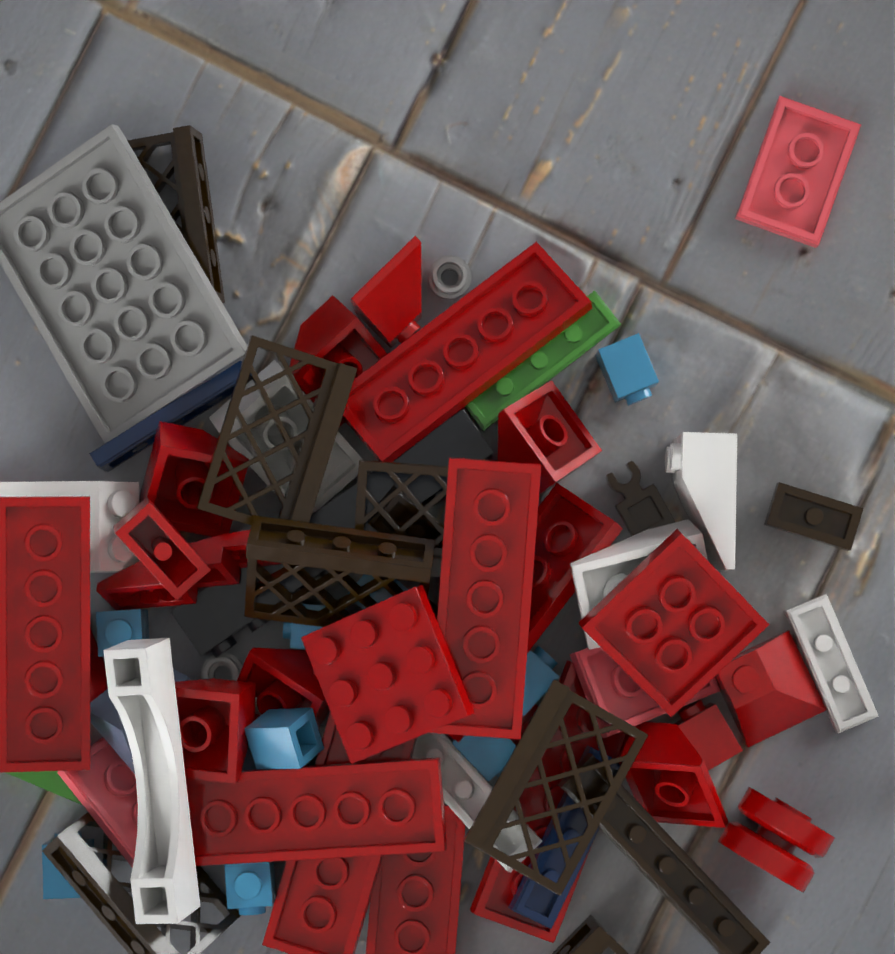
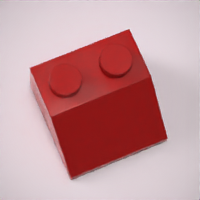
M159 421L139 496V503L148 497L179 531L211 537L229 533L232 519L196 508L218 439L202 429ZM227 445L225 453L233 468L249 460V458ZM223 460L217 476L228 471ZM248 467L236 473L242 486ZM231 476L214 484L209 503L226 508L239 501L240 493Z

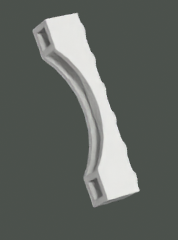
M170 638L127 640L103 651L109 698L118 711L126 731L136 777L138 802L137 838L130 878L136 924H178L201 906Z

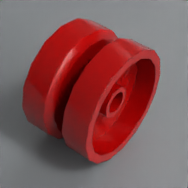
M748 787L738 804V808L741 814L759 824L757 830L754 832L737 821H729L718 842L804 893L815 872L810 864L793 855V852L798 847L815 858H822L826 855L835 837L810 823L812 818L778 798H775L773 801Z

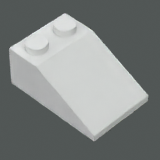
M274 360L258 374L260 381H263L283 371V369ZM286 375L263 386L275 410L298 399ZM253 380L246 384L245 390L255 385ZM258 390L242 397L239 410L247 425L269 414ZM230 399L209 417L219 433ZM308 399L306 401L312 411L314 403ZM301 404L278 415L290 438L306 430L308 418ZM235 418L231 433L241 428L237 418ZM273 418L250 429L261 453L284 442ZM339 432L336 435L312 514L358 476L359 460L363 459ZM245 433L228 441L234 450L249 458V460L256 456ZM302 439L293 443L297 453L299 452ZM287 447L265 458L276 481L292 473L295 461ZM258 461L250 465L267 485H270L260 462ZM289 482L279 486L284 497Z
M682 432L673 440L670 447H666L665 472L672 473V484L689 520L703 533L709 562L719 572L734 570L737 433Z
M0 482V496H90V573H117L140 561L115 534L113 528L116 523L139 504V482Z
M687 519L647 529L570 563L581 619L676 529L707 559L703 533ZM584 631L588 649L599 648L600 646Z

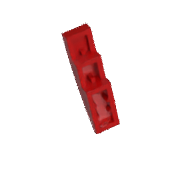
M250 530L225 533L189 543L211 570L177 601L141 561L98 582L96 591L116 611L196 604L198 588L239 584L241 568H247L246 546ZM258 560V563L262 566L281 564L277 562Z

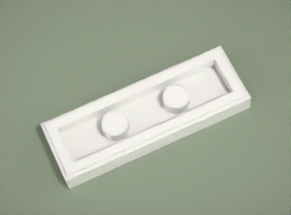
M827 594L785 610L784 613L815 686L826 706V712L835 733H841L879 717Z

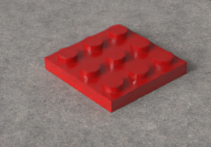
M678 529L665 539L578 622L581 628L670 717L674 716L770 625Z
M423 585L415 586L301 637L351 764L475 714Z

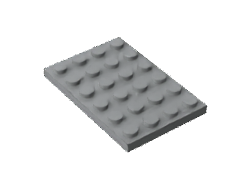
M109 125L0 202V264L104 444L244 358L247 344L118 125Z

